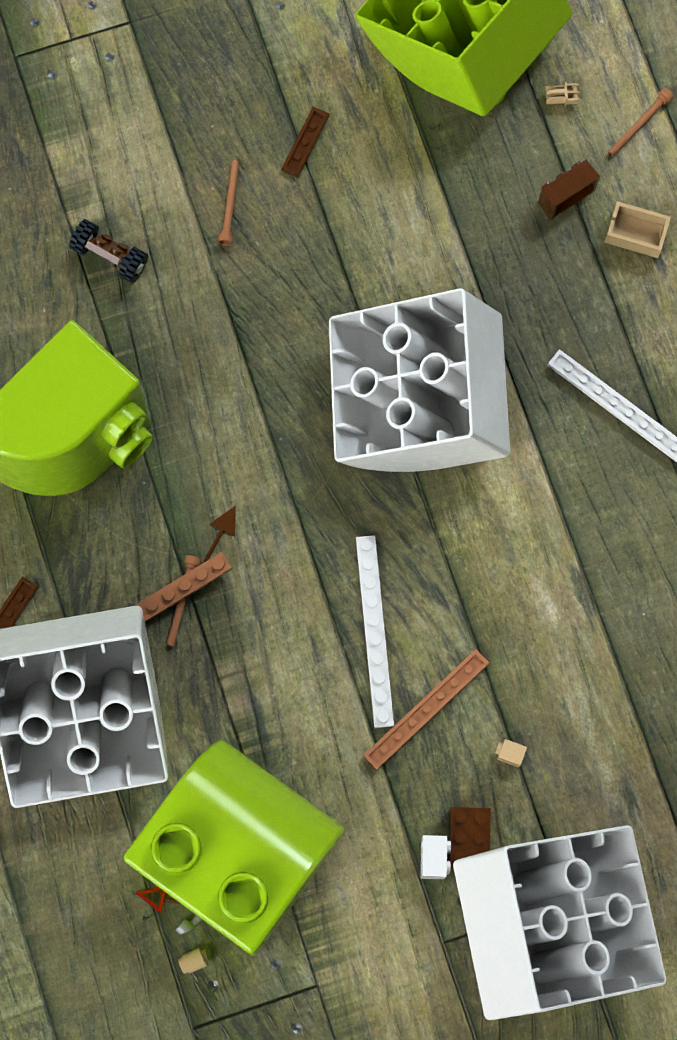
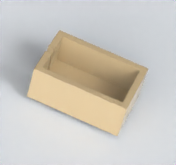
M617 201L604 243L658 258L671 217Z

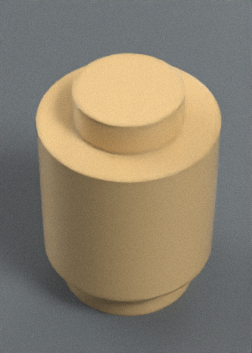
M200 947L183 954L178 959L184 974H190L206 967L207 961H209L206 950H201Z

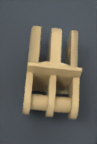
M565 82L564 85L545 86V92H547L546 104L565 103L566 106L567 104L580 103L578 98L580 93L577 91L579 84H567Z

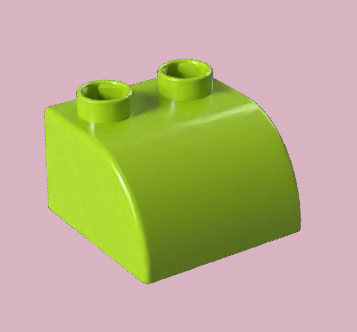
M367 0L356 12L355 17L376 48L409 80L440 98L480 116H486L504 99L507 91L538 55L549 47L552 39L572 17V10L568 0Z
M70 320L0 389V482L25 493L57 496L76 492L93 483L114 462L120 468L129 467L140 458L152 442L153 435L147 430L151 421L139 379L74 320Z
M219 740L208 747L185 772L126 851L123 859L134 870L249 955L256 956L345 833V829L341 824L228 742Z

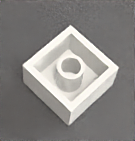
M422 836L420 879H445L449 875L451 864L450 861H447V855L451 853V841H447V836Z

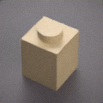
M504 739L503 743L499 742L495 752L498 754L497 760L519 768L527 747Z

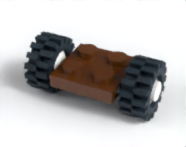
M83 219L72 233L73 236L70 238L69 248L82 256L91 250L116 265L122 263L118 276L132 284L136 282L140 274H142V270L145 269V264L149 258L148 254L136 247L129 250L127 245L118 244L109 235L101 234L98 236L99 226L87 219Z

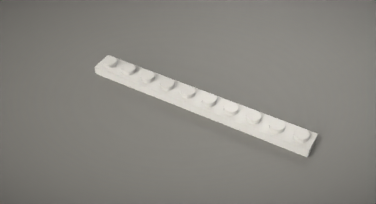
M558 350L547 366L677 462V437L563 351Z
M375 536L356 537L374 729L394 727Z

